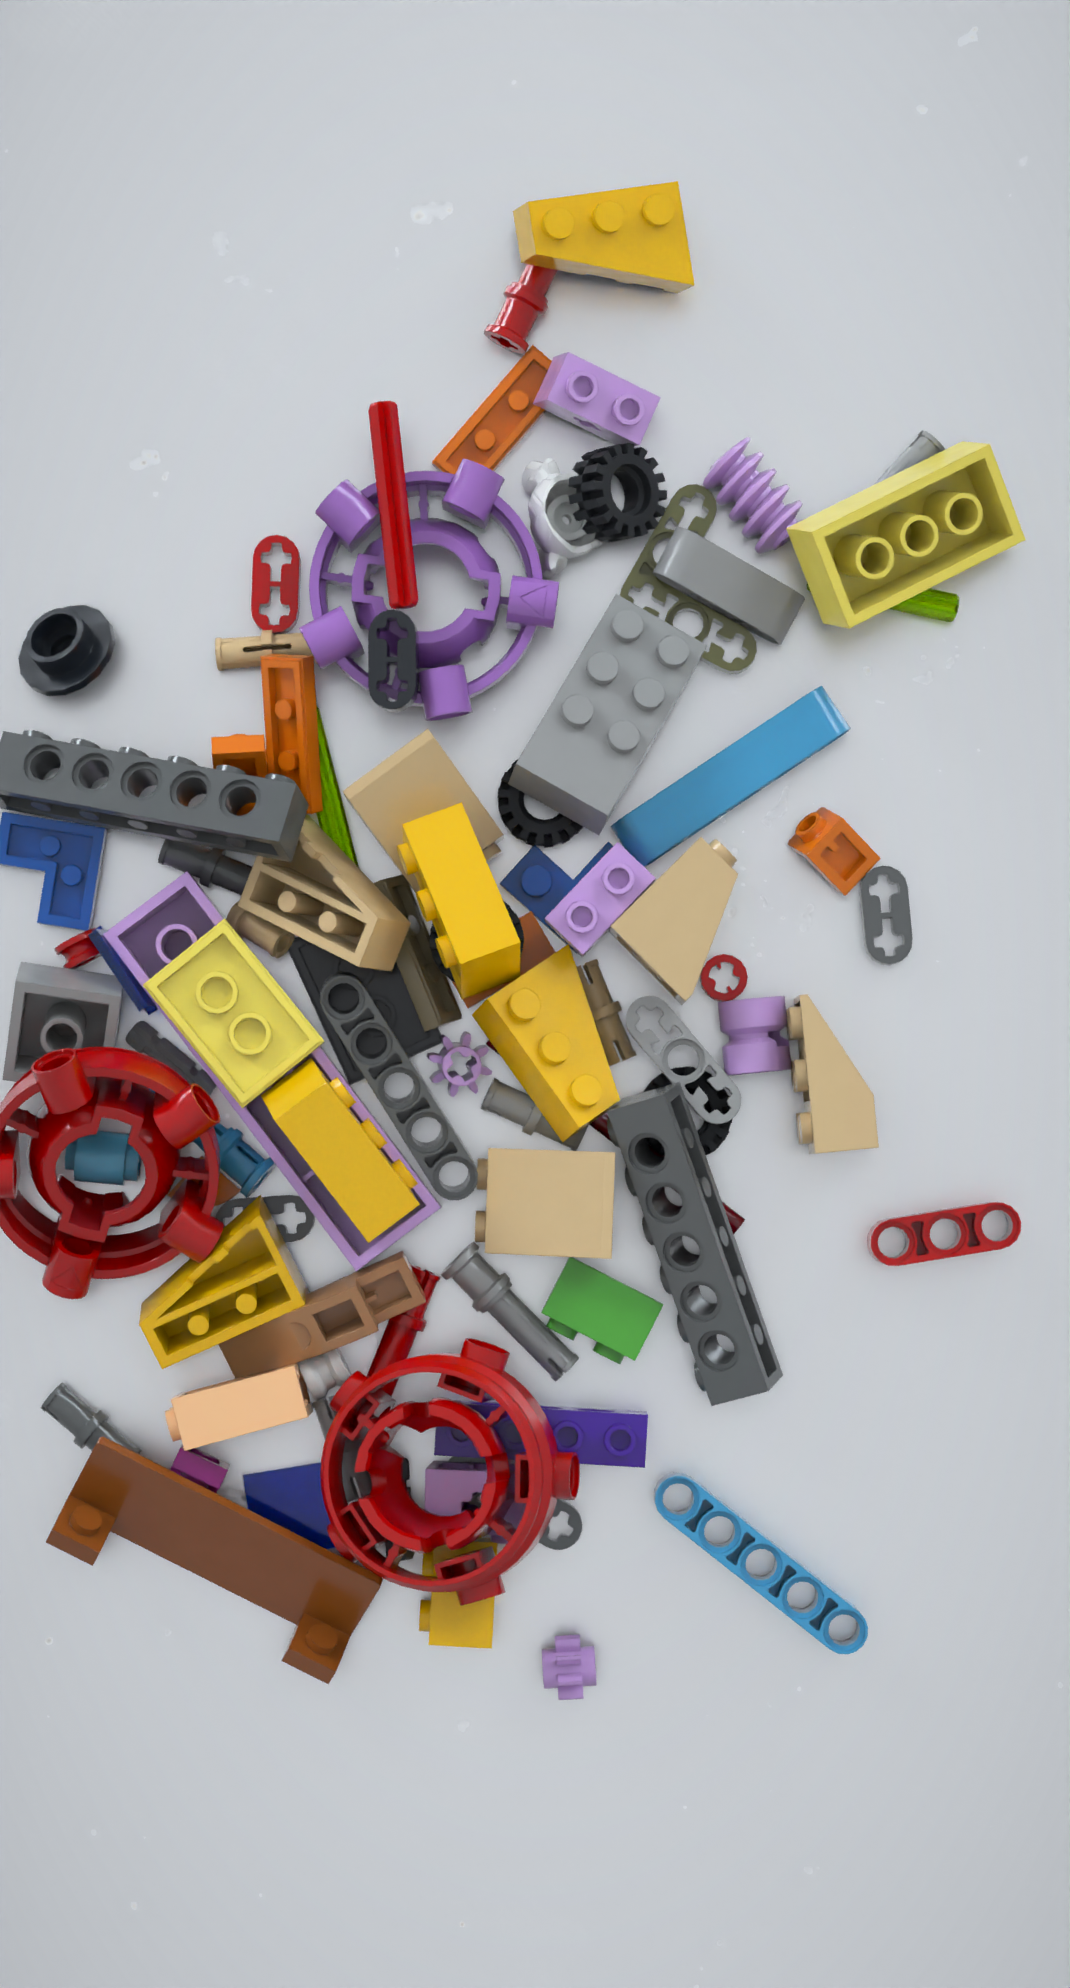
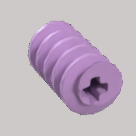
M747 437L728 450L710 467L703 485L708 490L723 485L717 495L716 502L721 506L736 502L729 514V518L733 522L749 518L742 530V534L746 538L762 534L755 546L756 552L762 554L776 550L790 540L786 528L800 522L795 517L803 503L798 500L784 505L782 500L790 487L787 484L773 489L769 486L777 471L775 468L762 472L756 470L764 455L761 451L749 456L744 455L743 452L751 440L750 437Z

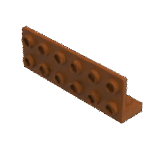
M105 1437L98 1439L46 1540V1543L93 1566L111 1531L296 1624L281 1661L326 1684L330 1683L336 1673L351 1634L377 1594L383 1581L382 1577Z

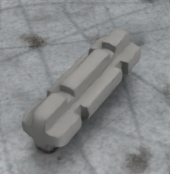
M139 1021L133 1026L125 1038L127 1044L139 1053L144 1052L148 1056L166 1064L180 1074L189 1084L196 1083L201 1086L208 1095L213 1092L216 1084L203 1069L198 1071L195 1068L196 1063L166 1038L160 1039L157 1036L159 1032L145 1021Z

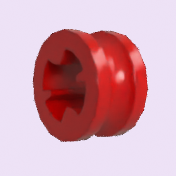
M96 928L82 932L54 948L57 955L61 954L65 957L66 963L63 966L64 968L77 969L108 952L105 945L100 946L97 943L96 937L99 933Z
M722 954L714 956L706 962L701 971L700 982L707 996L715 1001L724 1002L735 999L743 992L748 976L745 966L739 959L732 955ZM721 963L731 965L733 967L732 976L739 979L738 985L734 990L730 986L726 987L727 993L716 991L714 989L716 981L709 977L712 967L716 966L720 970Z

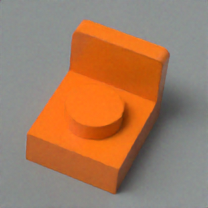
M824 807L804 817L796 827V834L788 842V845L796 853L805 857L834 889L844 896L881 859L842 817Z

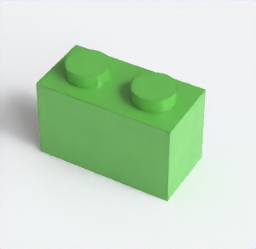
M569 1257L541 1313L550 1317L546 1325L549 1329L573 1341L579 1332L597 1341L593 1348L594 1352L621 1364L624 1356L634 1361L636 1360L663 1307V1303L573 1257Z

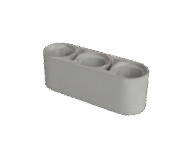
M678 526L652 572L654 576L666 584L743 626L757 636L778 645L782 644L805 600L803 595L704 537Z

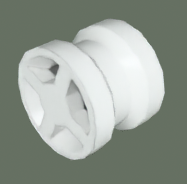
M339 1348L297 1363L315 1401L326 1397L329 1389L337 1385L342 1386L351 1376Z

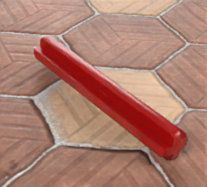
M379 401L370 404L368 414L389 605L393 609H408L415 607L419 599L397 404L393 401Z

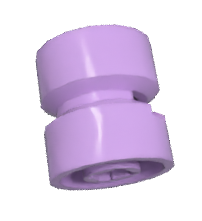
M785 996L718 1002L720 1031L729 1036V1042L722 1047L724 1072L728 1076L792 1069L789 1040L780 1035V1031L787 1026Z

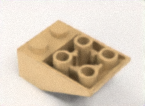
M808 994L797 996L793 999L794 1007L786 1009V1028L788 1040H798L799 1060L791 1061L793 1092H803L805 1111L796 1113L798 1144H808L809 1154L879 1148L873 1093Z

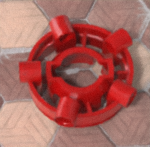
M115 1047L63 1048L54 1050L38 1058L32 1064L31 1069L13 1085L0 1104V1227L18 1248L36 1261L46 1265L42 1284L49 1292L62 1298L81 1299L87 1295L92 1278L116 1279L142 1274L171 1261L180 1253L197 1263L205 1260L218 1242L224 1227L223 1222L211 1216L218 1193L220 1174V1150L214 1126L219 1124L221 1120L216 1105L201 1086L196 1083L189 1084L180 1074L166 1064L148 1055ZM41 1092L45 1103L38 1110L36 1116L28 1110L19 1108L34 1094ZM101 1118L119 1120L131 1125L127 1143L140 1155L146 1175L145 1184L140 1193L131 1202H129L123 1191L105 1193V1195L91 1193L75 1187V1184L62 1174L56 1175V1163L62 1151L78 1138L97 1134ZM7 1125L16 1130H5ZM19 1132L29 1135L27 1146L29 1172L41 1197L53 1210L60 1214L57 1223L36 1210L18 1190L21 1174ZM200 1137L203 1143L205 1159L180 1156L183 1147ZM176 1177L185 1178V1181L161 1210L159 1223L132 1233L107 1235L109 1227H120L138 1221L152 1212L169 1193ZM191 1179H198L199 1183L197 1184Z
M466 1338L460 1354L434 1353L407 1358L379 1370L369 1378L360 1371H356L339 1388L329 1405L337 1414L328 1430L323 1446L320 1477L324 1505L331 1522L327 1526V1532L335 1548L345 1559L353 1563L359 1561L376 1575L403 1587L427 1592L456 1591L460 1606L506 1592L501 1575L519 1564L533 1550L550 1523L557 1499L575 1500L580 1482L578 1454L576 1452L558 1451L551 1425L536 1399L518 1380L504 1371L510 1355L508 1351L484 1341ZM423 1372L441 1373L437 1387L480 1403L495 1399L500 1406L495 1411H492L487 1419L466 1404L444 1397L433 1398L428 1402L408 1401L394 1407L396 1400L381 1388L389 1382L408 1374ZM507 1415L510 1416L516 1425L526 1450L515 1455V1495L508 1491L510 1484L508 1457L505 1447L494 1429ZM403 1425L420 1433L434 1427H452L461 1430L472 1441L480 1457H485L487 1480L483 1486L480 1498L481 1507L476 1508L474 1513L468 1509L452 1516L437 1515L421 1508L411 1498L406 1489L403 1479L404 1457L390 1446L397 1431ZM347 1437L351 1441L364 1438L359 1447L355 1463V1473L368 1471L371 1476L372 1489L368 1496L358 1498V1501L348 1505L342 1476L345 1441ZM514 1499L515 1503L526 1504L517 1529L513 1527L512 1523L503 1519ZM492 1530L508 1541L496 1556L493 1547L489 1546L434 1564L437 1577L416 1574L398 1566L407 1550L427 1554L436 1547L447 1545V1548L453 1551L488 1535ZM389 1540L394 1544L389 1549L386 1558L376 1548Z

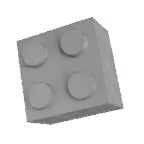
M21 962L15 981L2 1080L17 1082L31 1069L32 1064L38 1058L54 1050L63 1048L115 1047L125 977Z

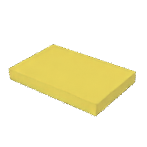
M225 918L143 984V987L242 1108H245L325 1043L324 1039Z

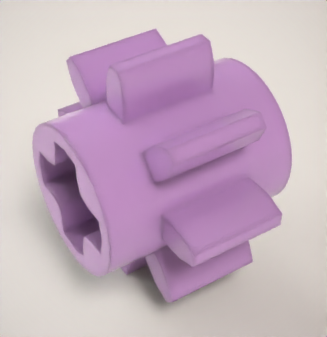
M464 1031L461 1035L460 1042H451L444 1034L441 1035L440 1038L444 1047L439 1054L431 1052L427 1053L426 1056L432 1062L437 1063L439 1068L438 1071L432 1073L429 1077L433 1083H438L446 1078L449 1081L447 1087L448 1094L452 1097L457 1094L459 1086L466 1085L476 1094L478 1086L475 1080L480 1074H492V1070L485 1065H481L480 1057L487 1054L489 1048L486 1045H479L475 1049H471L469 1047L471 1034L467 1031ZM455 1052H459L463 1057L471 1055V1059L465 1063L468 1070L465 1075L460 1076L455 1070L447 1072V1069L453 1065L450 1056Z
M580 1635L555 1636V1648L542 1649L544 1689L558 1688L559 1700L584 1699L583 1686H597L594 1646L580 1647Z

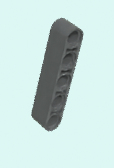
M339 971L331 974L324 980L320 988V1004L323 1012L434 1190L441 1197L448 1200H461L468 1197L478 1183V1172L470 1153L363 981L357 975L350 972ZM348 983L358 991V1001L351 1009L338 1010L330 1004L328 995L335 985ZM367 1028L381 1030L386 1037L384 1048L379 1053L373 1055L361 1052L356 1045V1039L360 1032ZM396 1072L405 1073L413 1079L411 1093L401 1099L392 1098L384 1091L386 1079ZM423 1117L434 1118L441 1125L438 1137L428 1143L416 1140L411 1134L413 1124ZM458 1161L468 1168V1176L462 1184L447 1186L440 1181L439 1172L448 1162Z

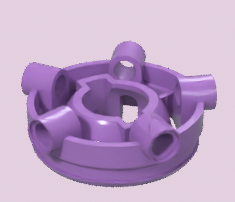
M462 459L455 474L439 471H413L405 473L407 498L420 496L418 503L420 518L410 520L412 545L435 544L448 549L463 562L468 571L469 578L483 582L484 588L488 590V597L481 600V604L485 607L484 611L465 608L453 623L442 629L418 631L419 669L425 670L418 673L420 691H418L417 698L412 706L423 707L425 720L427 721L449 719L472 713L470 698L485 692L509 674L527 651L537 626L553 628L559 582L542 579L539 555L528 529L510 505L498 496L505 479L491 469L468 459ZM346 479L322 501L315 512L327 526L318 541L310 569L309 595L314 620L301 626L299 629L320 669L335 662L355 683L369 691L368 673L354 662L355 658L365 654L359 638L341 606L330 612L328 611V584L352 587L351 601L357 623L361 629L367 628L369 630L375 616L388 610L383 597L367 595V591L372 590L374 586L369 581L371 574H376L379 567H385L382 536L371 542L363 554L358 553L352 576L345 575L344 573H330L335 556L341 545L352 553L380 524L376 482L359 491ZM428 496L444 497L442 500L443 510L484 530L491 518L509 536L519 553L526 577L512 575L509 597L501 596V573H499L498 565L495 559L491 558L481 546L478 537L473 532L454 522L439 518H428L430 509ZM500 608H506V628L520 630L514 643L495 666L477 679L467 683L464 665H456L461 662V653L477 641L483 646L496 625ZM392 621L388 631L380 632L379 638L385 639L389 644L390 657H397L398 640L407 638L408 631L401 630L397 621ZM397 668L395 669L392 685L387 683L380 684L379 688L380 691L386 692L392 702L397 701L399 692L407 691L401 688L402 682L398 679Z

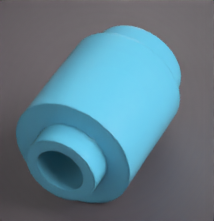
M97 1131V1134L78 1138L66 1147L65 1169L74 1170V1181L124 1186L125 1181L138 1182L141 1157L127 1143L128 1133Z

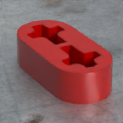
M281 535L267 536L258 543L254 550L252 567V618L261 631L272 630L274 635L286 634L294 628L298 621L300 607V553L293 541ZM276 546L282 547L285 556L292 557L291 564L286 563L281 567V581H272L270 564L262 562L263 556L272 555L273 547ZM272 590H280L282 606L290 608L289 615L281 616L278 625H271L268 616L261 614V608L269 607L271 604Z

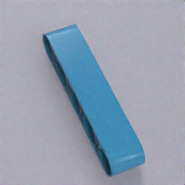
M820 686L611 825V829L624 848L646 867L840 738L851 728L823 686Z
M673 1472L665 1475L658 1481L654 1489V1501L658 1512L665 1520L830 1650L838 1654H850L858 1651L864 1645L868 1636L866 1620L859 1610L692 1477L684 1473ZM676 1483L688 1486L693 1494L689 1507L679 1512L672 1511L663 1504L665 1490L670 1485ZM717 1516L730 1519L734 1526L731 1538L722 1544H714L708 1541L704 1535V1528L707 1522ZM766 1549L773 1554L775 1559L772 1571L761 1577L750 1574L746 1570L748 1555L754 1550ZM798 1582H808L814 1586L816 1591L813 1603L804 1609H796L790 1606L787 1601V1593L790 1587ZM843 1614L855 1618L857 1628L853 1637L846 1641H836L830 1637L829 1625L836 1616Z

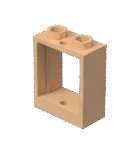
M295 1363L275 1370L239 1377L180 1393L171 1399L173 1407L165 1411V1416L173 1442L182 1440L184 1451L307 1418L313 1412L306 1382L298 1364Z

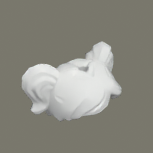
M547 458L544 463L541 461H531L526 466L522 476L525 493L531 497L528 501L529 518L531 520L530 529L535 541L540 546L537 552L540 559L542 577L547 579L553 575L560 574L566 567L568 559L587 554L592 549L600 547L603 541L594 539L596 533L587 534L582 529L587 522L586 520L576 521L573 515L574 512L580 509L578 503H569L568 495L576 494V488L569 487L568 484L569 478L578 476V474H560L557 463L552 458ZM563 516L569 519V524L563 523Z

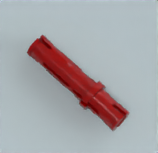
M410 1264L425 1294L426 1302L389 1319L366 1376L367 1378L393 1363L407 1359L417 1332L424 1331L427 1322L423 1317L441 1276L426 1269L423 1271L420 1267ZM399 1378L389 1382L381 1389L392 1397Z

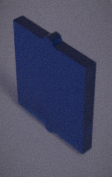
M100 925L88 935L139 1012L146 1011L148 1015H151L158 1010V1007L103 936L108 930H104Z
M321 1462L243 1474L248 1510L325 1549L335 1548L327 1532V1526L331 1522L324 1505L321 1490Z

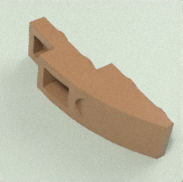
M401 1251L311 1293L307 1287L304 1306L218 1345L235 1378L255 1375L313 1358L379 1331V1323L425 1303V1294L404 1252Z

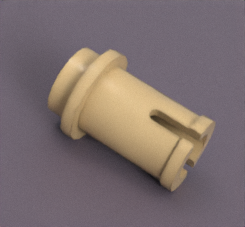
M239 901L235 903L230 909L226 920L241 939L247 938L275 958L283 956L291 947L295 935L237 906Z

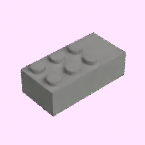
M616 594L518 759L508 784L600 835L694 673L707 645Z

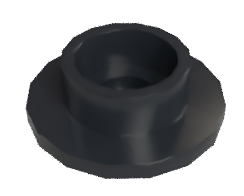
M87 605L56 608L44 613L32 624L23 641L18 658L20 674L34 691L46 696L67 695L84 688L101 674L111 659L115 645L113 626L100 610Z

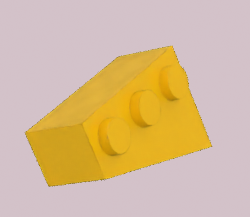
M678 181L528 201L513 211L521 263L575 274H590L616 279V282L636 283L661 288L662 291L677 294L694 286Z
M462 802L402 824L403 844L397 845L400 861L407 875L414 873L420 887V891L416 892V897L421 912L427 922L431 920L438 935L435 942L445 968H450L461 1000L519 978L521 942Z
M569 944L487 998L472 1014L475 1021L562 1142L602 1116L620 1100Z
M309 1058L261 1095L274 1121L368 1243L420 1205L411 1191L418 1184L413 1175L400 1159H397L392 1164L380 1150V1148L387 1144L384 1137L369 1118L362 1123L359 1122L350 1110V1107L356 1103L352 1095L338 1077L329 1082L312 1058Z
M261 1194L223 1228L218 1242L205 1260L197 1263L189 1259L142 1302L139 1326L162 1369L305 1305L306 1283Z

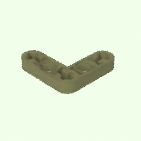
M686 485L680 488L672 497L664 515L659 520V524L654 529L624 582L620 596L634 603V599L628 595L632 589L640 592L644 586L650 587L653 590L651 599L659 605L665 606L666 597L677 601L669 609L665 618V622L673 626L674 617L683 610L694 611L701 617L703 628L700 634L694 638L702 643L708 638L712 622L722 626L716 633L718 638L726 642H731L735 636L743 640L741 649L747 653V657L744 660L736 657L732 663L726 662L722 659L725 650L711 642L709 652L704 651L700 659L721 672L739 674L749 668L757 652L756 641L752 633L743 626L676 590L652 574L657 565L653 558L654 547L659 542L670 540L675 530L665 528L668 521H671L676 527L681 523L685 509L679 505L682 500L691 502L695 496L700 497L704 500L702 510L708 513L704 519L696 516L689 525L688 530L705 538L713 524L717 512V504L712 492L701 485ZM647 606L643 608L644 610L655 615L656 617H659L660 613L656 610Z

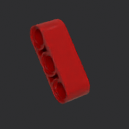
M986 1202L887 1218L878 1221L871 1227L867 1235V1248L870 1255L876 1261L888 1266H901L1000 1250L1011 1246L1018 1239L1021 1232V1220L1018 1213L1011 1206L1000 1202ZM994 1210L1002 1212L1008 1221L1006 1234L996 1241L988 1239L982 1230L984 1216ZM940 1219L950 1220L957 1230L955 1242L945 1249L936 1247L930 1238L932 1225ZM890 1227L900 1229L906 1239L904 1250L895 1257L885 1256L878 1246L880 1234Z

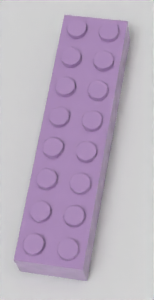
M186 871L105 932L103 936L143 987L145 982L221 922L224 917L194 877ZM143 987L356 1271L360 1270L442 1208L320 1046L272 1086L309 1058H312L329 1082L338 1077L352 1095L356 1103L350 1107V1110L359 1122L362 1123L369 1118L384 1137L387 1144L380 1148V1150L392 1164L397 1159H400L418 1182L411 1191L420 1205L368 1243L274 1121L261 1095L245 1108H242Z

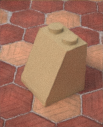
M426 729L343 790L349 804L415 893L420 891L414 873L411 875L406 874L397 851V845L403 844L402 824L462 802L487 863L501 852L497 843L504 839V834L429 729Z
M700 837L609 929V932L681 1005L691 997L695 990L738 873L732 868L737 862L736 858L717 839L708 844Z
M488 1148V1159L478 1158L477 1190H487L486 1211H476L475 1242H485V1253L612 1259L615 1152Z

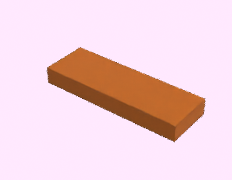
M532 345L435 457L432 465L440 472L455 474L462 459H468L495 471L546 412V410L534 405L533 402L552 361Z
M287 654L260 656L268 774H280L295 781L309 804L306 814L323 811L314 657Z

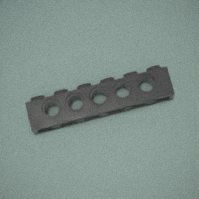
M24 730L23 734L3 731L0 740L1 809L292 862L309 804L295 781L286 776L270 773L265 778L247 775L243 770L230 765H218L216 769L198 766L195 762L180 756H169L167 760L156 759L130 747H121L118 752L101 749L91 741L79 738L72 739L70 743L56 741L50 736L35 730ZM60 768L54 777L43 780L50 770ZM108 777L102 786L91 789L96 780ZM157 785L151 795L139 798L144 789ZM206 794V797L200 804L188 807L189 802L195 796ZM249 803H256L249 813L237 816L241 807Z
M677 1082L623 1098L607 1111L609 1116L607 1121L608 1133L612 1143L616 1147H620L626 1164L625 1180L627 1187L633 1196H637L644 1215L642 1219L644 1235L649 1244L655 1246L661 1262L660 1279L665 1291L668 1294H672L678 1310L677 1326L680 1336L684 1342L690 1344L696 1361L694 1373L697 1384L702 1391L707 1392L711 1406L767 1392L783 1376L681 1084ZM648 1137L655 1138L662 1144L665 1157L657 1156L650 1150L647 1142ZM665 1187H671L680 1194L682 1206H677L668 1200L665 1194ZM682 1236L690 1237L698 1244L700 1255L692 1254L684 1247ZM699 1285L712 1289L717 1297V1303H710L705 1300L700 1293ZM721 1334L728 1337L734 1345L735 1352L724 1350L719 1345L716 1335Z

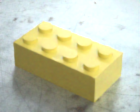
M965 441L945 449L786 528L823 624L848 629L1026 540L990 444Z

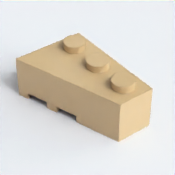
M309 815L305 816L292 862L257 856L237 905L358 967L391 972L411 924Z

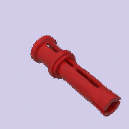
M526 264L518 283L512 282L506 287L503 293L506 298L505 303L494 324L486 326L484 330L485 336L505 349L524 354L529 346L526 339L538 315H544L548 309V300L545 295L558 270Z

